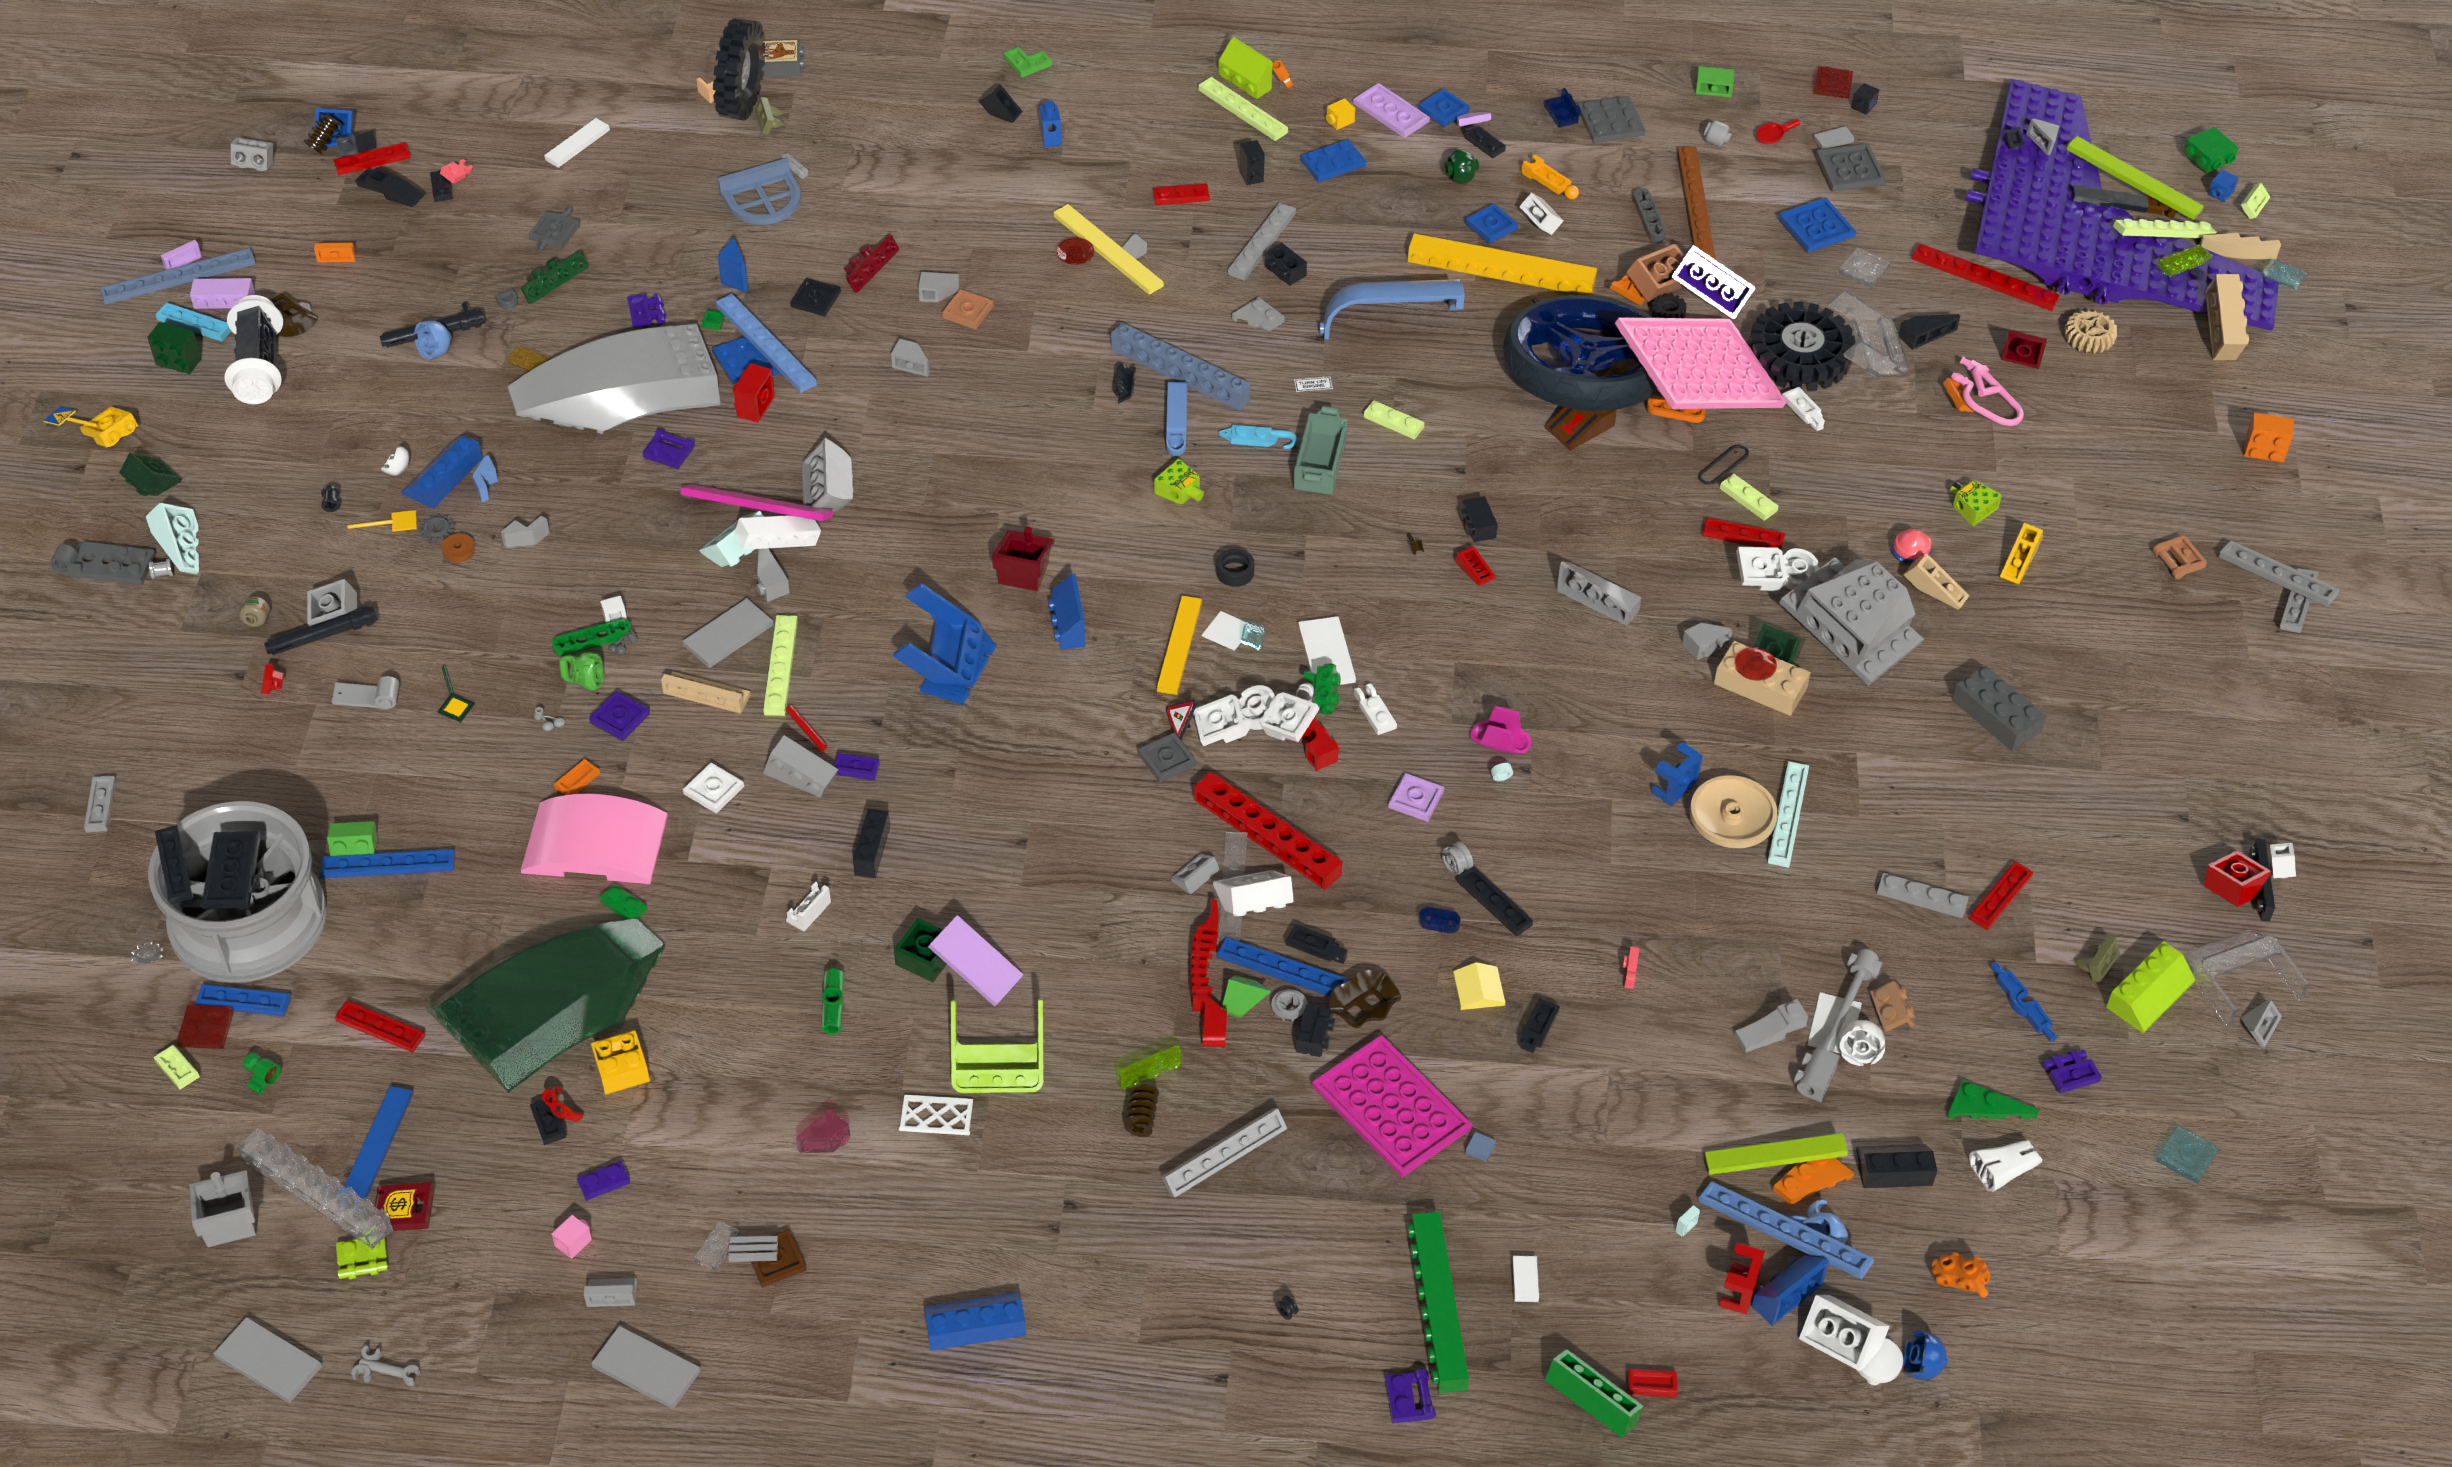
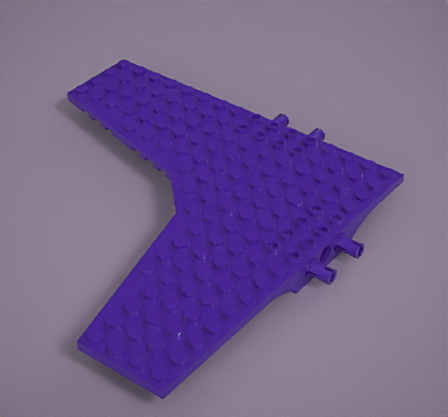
M2010 80L1991 171L1986 172L1973 168L1970 180L1986 183V192L1981 193L1969 189L1965 200L1982 205L1981 223L1975 248L1976 254L2023 266L2039 275L2044 280V284L2057 287L2060 294L2064 290V295L2073 291L2096 297L2095 301L2097 304H2099L2100 299L2101 305L2106 304L2107 301L2118 303L2119 300L2149 299L2208 314L2205 291L2215 275L2239 274L2240 281L2243 283L2241 295L2242 299L2245 300L2243 312L2247 318V325L2270 331L2273 330L2279 279L2178 237L2124 236L2113 227L2115 220L2131 219L2138 221L2125 209L2074 202L2072 194L2074 185L2102 189L2097 166L2066 150L2069 143L2076 136L2092 144L2081 96L2042 87L2038 84L2026 83L2022 80ZM2031 119L2059 125L2050 155H2046L2026 134ZM2020 127L2024 144L2009 150L2005 132Z

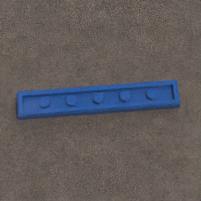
M454 849L323 856L321 857L320 877L322 879L454 871L455 852Z
M1225 937L1217 952V958L1329 997L1335 987L1349 981L1345 977Z
M393 1086L389 1087L338 1199L340 1206L362 1210L413 1096L412 1090Z

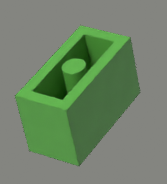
M1699 66L1696 94L1731 97L1734 70Z
M375 821L330 824L327 836L330 856L374 854L378 841Z

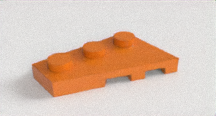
M1836 1158L1800 1162L1773 1186L1772 1191L1791 1205L1815 1195V1192L1821 1189L1834 1187L1836 1183L1842 1180L1848 1181L1852 1179L1854 1172Z

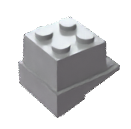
M247 1170L225 1176H220V1173L213 1172L210 1176L211 1179L189 1184L192 1225L197 1237L202 1236L207 1247L256 1235Z

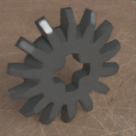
M440 515L434 518L429 516V520H423L424 525L419 524V528L422 530H418V532L422 534L421 538H427L426 541L428 542L433 538L434 543L437 542L438 538L443 541V536L448 537L450 536L449 533H454L455 529H452L455 527V523L451 524L452 519L446 520V515L443 518ZM436 526H439V528H441L439 529V532H435L434 529Z

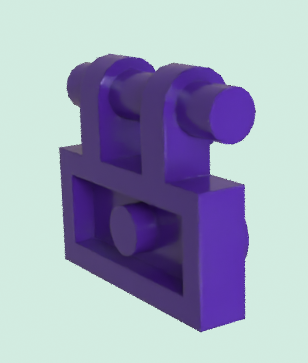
M646 294L627 297L633 328L652 325L651 320L654 319L657 320L659 325L665 324L666 313L663 310L664 304L659 294H654L650 299H647Z
M2084 1049L2079 1051L2071 1050L2065 1055L2050 1056L2048 1060L2042 1061L2044 1070L2053 1069L2050 1071L2049 1077L2059 1094L2101 1081L2102 1076L2092 1059L2082 1060L2087 1058Z

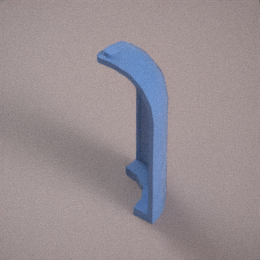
M1460 279L1365 282L1345 286L1333 295L1325 308L1324 321L1319 324L1320 334H1323L1324 340H1329L1330 325L1333 317L1341 309L1349 305L1448 301L1449 311L1463 309L1465 294L1462 282H1460Z

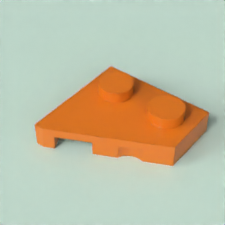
M1628 275L1618 282L1614 281L1609 288L1640 306L1645 300Z

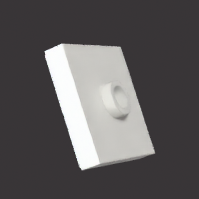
M710 763L683 789V794L717 814L744 787V782L715 764Z

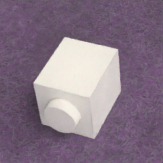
M2293 843L2270 845L2273 878L2296 877Z

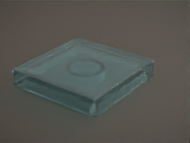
M2274 258L2266 266L2262 275L2297 290L2305 281L2308 273Z
M2177 1125L2159 1153L2156 1162L2198 1184L2220 1148Z

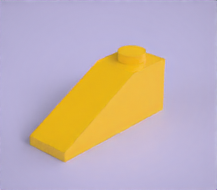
M2026 523L2023 524L2000 578L2017 585L2020 584L2042 541V529Z

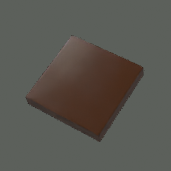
M789 1229L772 1235L778 1236L777 1261H750L762 1288L807 1270ZM759 1251L758 1253H766L772 1251Z

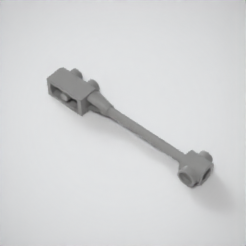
M1861 949L1857 955L1851 954L1847 965L1851 967L1850 972L1854 978L1828 1036L1813 1050L1812 1054H1805L1802 1062L1805 1069L1804 1071L1798 1070L1794 1082L1798 1084L1797 1090L1802 1095L1818 1102H1822L1837 1069L1840 1056L1833 1053L1836 1038L1862 980L1867 981L1871 977L1877 979L1883 962L1879 961L1877 954L1871 950Z

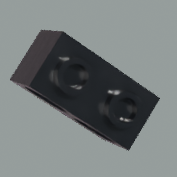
M1280 243L1265 252V267L1289 286L1307 276V262L1285 244Z

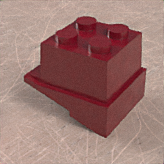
M1025 527L1024 533L1008 530L992 555L993 569H997L998 583L1038 591L1049 564V554L1055 539L1033 535L1031 527Z

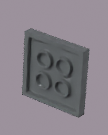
M1629 96L1578 103L1577 110L1593 143L1645 136L1646 130Z
M1869 143L1816 150V158L1832 191L1885 185L1886 178Z

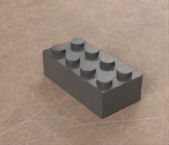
M1987 665L1956 684L1952 701L2011 751H2014L2042 732L2046 715Z

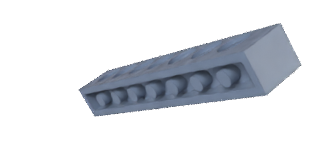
M1121 323L1111 333V350L1177 382H1187V387L1238 411L1250 401L1251 383L1124 323Z

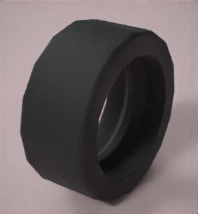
M1242 549L1226 550L1216 560V576L1223 584L1231 587L1246 585L1254 576V558L1250 553ZM1230 563H1240L1246 566L1247 569L1242 572L1233 573L1223 567Z

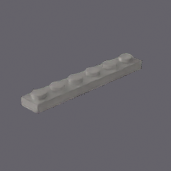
M1279 203L1229 267L1228 275L1245 281L1263 258L1265 252L1269 250L1295 216L1296 208Z
M2230 541L2220 551L2219 558L2327 607L2339 594L2338 588L2236 542Z
M1273 1108L1161 1176L1170 1196L1177 1197L1285 1131L1287 1127L1279 1109Z

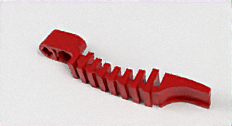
M1212 900L1210 917L1204 924L1197 927V933L1194 932L1191 1002H1193V1011H1202L1204 1013L1202 1047L1225 1048L1227 1009H1222L1212 1000L1211 992L1213 991V986H1207L1209 977H1205L1208 970L1206 968H1209L1207 959L1212 960L1213 955L1211 951H1218L1216 944L1219 920L1217 900Z

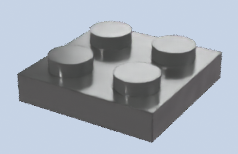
M1175 732L1138 749V755L1159 783L1196 766L1195 758Z

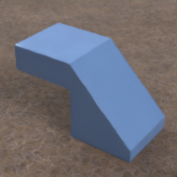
M489 455L484 456L472 475L475 490L481 502L489 500L487 485L498 482L495 467Z

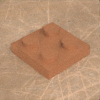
M960 289L942 312V318L976 330L994 307V301Z

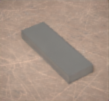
M115 776L92 777L84 824L85 832L108 831L116 784Z

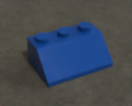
M1071 574L1051 590L1052 599H1048L1049 610L1054 612V614H1051L1052 626L1057 628L1054 630L1055 642H1059L1061 650L1085 647V623L1076 574Z
M1804 1255L1799 1260H1792L1784 1272L1776 1273L1771 1278L1769 1284L1765 1287L1762 1285L1756 1289L1753 1294L1752 1308L1773 1326L1822 1287L1829 1261L1826 1258Z

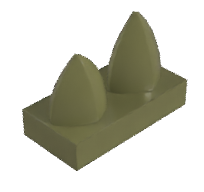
M760 97L755 112L761 133L769 135L771 128L775 129L784 125L782 121L776 118L784 114V112L769 105L768 98Z
M2107 936L2103 943L2089 946L2088 949L2094 957L2075 960L2079 968L2091 973L2092 981L2101 983L2120 954L2116 937Z

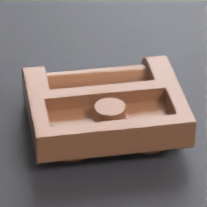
M2185 535L2157 544L2153 548L2155 555L2161 557L2177 580L2188 573L2205 568L2207 561ZM2169 550L2182 566L2179 567L2166 551Z

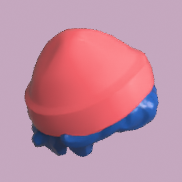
M1917 529L1902 531L1896 536L1891 546L1892 553L1895 558L1903 563L1908 561L1913 563L1926 553L1929 555L1932 552L1931 539L1928 535Z

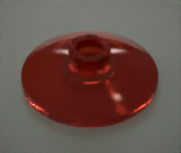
M1069 238L1058 245L1057 255L1061 261L1067 264L1080 265L1092 259L1094 256V246L1083 238Z
M1751 647L1743 649L1737 654L1735 667L1743 677L1760 681L1770 678L1775 673L1777 662L1775 657L1767 650Z

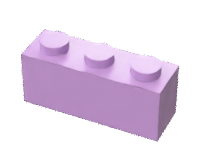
M251 278L193 279L190 297L194 309L232 308L241 298L254 295L255 291Z

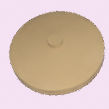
M1719 776L1704 782L1697 788L1691 800L1690 817L1696 830L1707 840L1723 847L1747 848L1761 843L1772 833L1777 819V806L1771 794L1759 783L1740 776Z

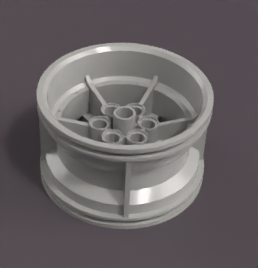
M234 801L203 808L179 821L176 825L180 832L193 899L170 904L158 846H156L148 868L149 886L158 908L167 917V934L176 956L187 968L196 974L211 980L230 983L263 979L295 964L309 952L318 940L327 915L326 899L317 876L311 870L312 858L306 835L300 825L284 811L263 803ZM259 831L261 837L249 908L203 909L201 904L205 886L204 881L206 880L213 833ZM291 871L294 873L295 879L293 883L276 885ZM188 911H206L197 918L183 913Z

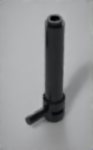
M467 302L461 304L463 311L458 312V315L434 320L443 324L449 332L470 330V327L475 326V328H478L485 324L482 310L470 309ZM416 325L383 333V335L379 336L382 347L386 346L389 348L415 341V339H418V333L414 334Z
M357 599V609L347 614L267 639L268 642H265L264 645L268 655H275L351 629L354 631L361 629V626L373 625V622L378 621L373 605L368 607L367 605L360 606Z

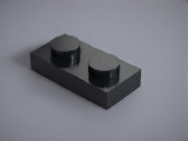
M440 171L430 172L434 202L452 200L451 182L441 175Z
M543 1100L530 1104L544 1145L567 1138L560 1118L552 1112L551 1108Z

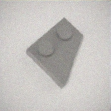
M1258 297L1232 313V320L1237 322L1238 319L1248 321V325L1258 326L1271 331L1284 323L1285 316Z

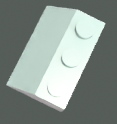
M757 511V512H754V513H751V514L742 516L741 518L764 517V516H763V514H762L760 511ZM737 520L699 551L720 567L727 565L732 567L740 561V556L743 554L746 556L754 549L743 550L734 535L738 523Z

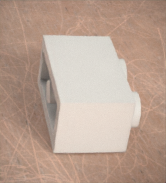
M1530 193L1520 205V208L1540 229L1551 235L1563 222V219L1544 199L1533 193Z

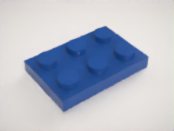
M1349 139L1303 154L1300 159L1317 182L1366 166V159Z

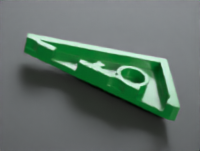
M1963 1080L1947 1118L1955 1119V1116H1970V1119L1982 1117L1986 1119H2006V1116H2020V1119L2037 1118L2039 1109Z

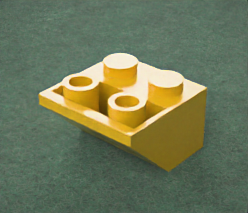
M636 1031L591 1043L605 1095L650 1082L647 1065Z

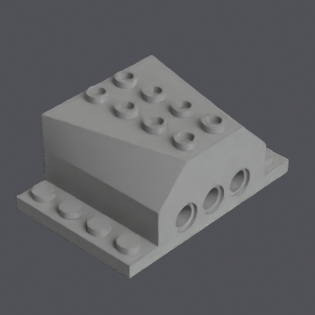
M1834 557L1782 597L1779 602L1868 686L1922 644L1924 640L1909 626L1915 616V611L1907 588L1877 561L1855 559L1845 567Z

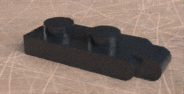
M1469 124L1461 129L1467 141L1492 159L1506 150L1505 144L1480 126L1475 127Z
M1539 998L1521 1033V1049L1534 1053L1536 1047H1542L1559 1013V1005Z

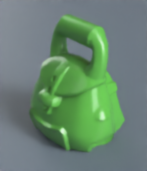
M588 652L582 653L578 657L567 655L559 660L560 674L565 681L578 684L589 691H595L602 686L604 671L599 654ZM568 661L571 663L572 677H569Z

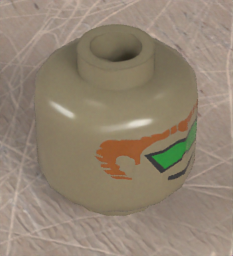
M254 596L246 599L240 609L239 616L241 621L250 627H260L265 623L270 613L269 604L260 597Z

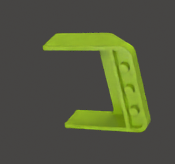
M1043 998L1038 999V1041L1036 1043L968 1045L960 1044L957 1040V999H952L951 1083L953 1088L960 1093L1038 1091L1044 1081Z

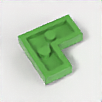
M1016 47L1003 52V58L1021 78L1052 66V60L1044 51L1027 56L1020 47Z

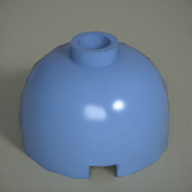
M423 321L416 325L414 334L418 333V339H415V344L423 358L427 356L428 360L437 359L448 351L451 334L443 324L437 321Z

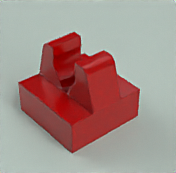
M265 664L261 688L262 694H270V690L282 688L284 674L275 671L274 665Z

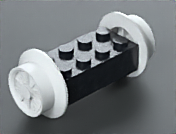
M249 295L241 298L227 315L228 326L235 334L236 347L234 348L235 361L225 372V383L241 402L260 404L269 400L281 385V374L275 367L276 335L282 329L283 317L268 298L259 295Z

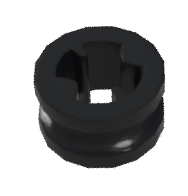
M1285 1295L1282 1301H1278L1275 1304L1279 1314L1286 1320H1290L1292 1314L1296 1315L1299 1312L1297 1304L1289 1296Z

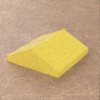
M1476 962L1453 971L1461 1010L1505 1006L1503 990L1496 966Z

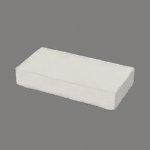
M1513 1256L1514 1302H1538L1537 1256Z

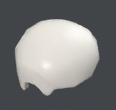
M401 446L397 447L395 454L390 455L381 471L393 476L403 473L409 463L408 451Z

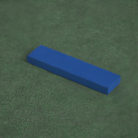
M202 984L195 1004L197 1007L285 1016L291 996L289 993Z

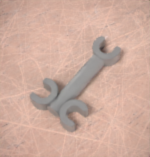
M366 1345L362 1348L361 1354L363 1358L360 1359L359 1365H356L351 1371L354 1380L357 1379L360 1373H365L363 1378L368 1383L372 1378L371 1371L403 1378L404 1383L408 1386L415 1385L414 1378L408 1376L410 1374H420L419 1367L416 1365L401 1368L378 1362L381 1359L380 1349L377 1348L375 1353L370 1356L368 1355L370 1352L369 1347Z

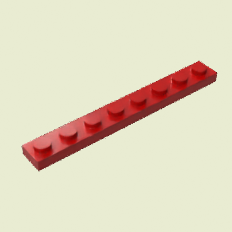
M1921 243L1912 256L1914 261L2053 311L2060 298V294Z

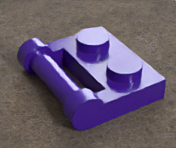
M657 429L654 438L643 451V458L679 469L694 449L695 441L689 438L686 440L668 434L665 430ZM664 440V441H667V442H670V443H673V444L682 446L683 448L680 449V448H677V447H674V446H671V445L662 443V441Z
M1421 1369L1414 1373L1385 1375L1392 1424L1430 1420L1436 1417L1435 1408L1432 1406L1428 1387L1429 1373L1427 1370ZM1417 1383L1422 1402V1409L1418 1410L1415 1408L1411 1384Z

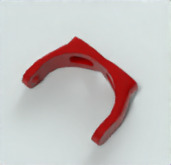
M553 1086L542 1093L543 1101L558 1118L578 1122L583 1118L581 1112H574L564 1103L557 1102V1095L562 1092L560 1086ZM557 1106L561 1107V1113L556 1109Z

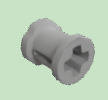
M170 558L162 562H149L152 579L165 575L174 576Z

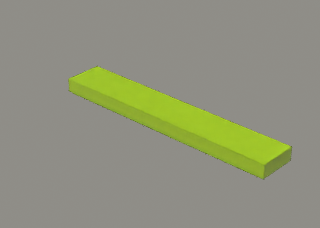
M1843 1133L1705 1152L1709 1175L1848 1156Z

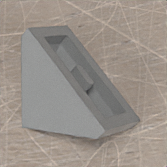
M2267 1000L2240 1018L2262 1048L2268 1043L2282 1015L2273 1002Z

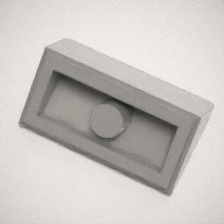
M1199 854L1176 873L1171 880L1185 892L1192 894L1220 869L1215 857Z

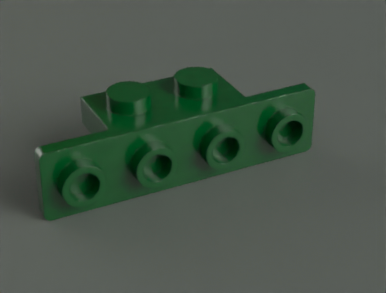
M581 251L574 253L565 260L550 259L544 267L531 271V275L526 277L528 283L522 286L521 290L528 304H532L583 272L589 266Z

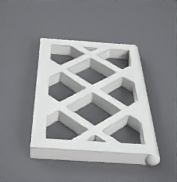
M904 1095L899 1131L970 1135L973 1099ZM909 1101L922 1103L913 1111L908 1106ZM944 1103L946 1106L936 1112L930 1104ZM957 1104L968 1105L967 1110L962 1113L954 1106ZM927 1108L932 1116L922 1121L916 1114ZM950 1109L957 1117L947 1123L941 1115ZM912 1117L919 1123L918 1126H905L906 1121ZM937 1119L943 1126L941 1128H932L927 1125ZM960 1120L965 1124V1129H953L951 1127Z

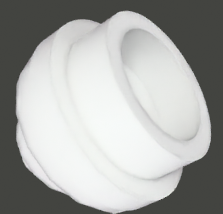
M1304 683L1299 686L1296 696L1314 702L1315 688L1310 683Z

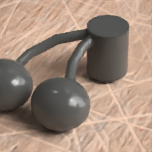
M628 631L615 644L609 645V651L623 655L626 652L624 642L627 638L631 643L638 641L634 631ZM624 638L622 645L617 646L618 642Z

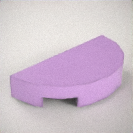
M1476 112L1460 115L1457 117V125L1464 126L1491 120V113Z

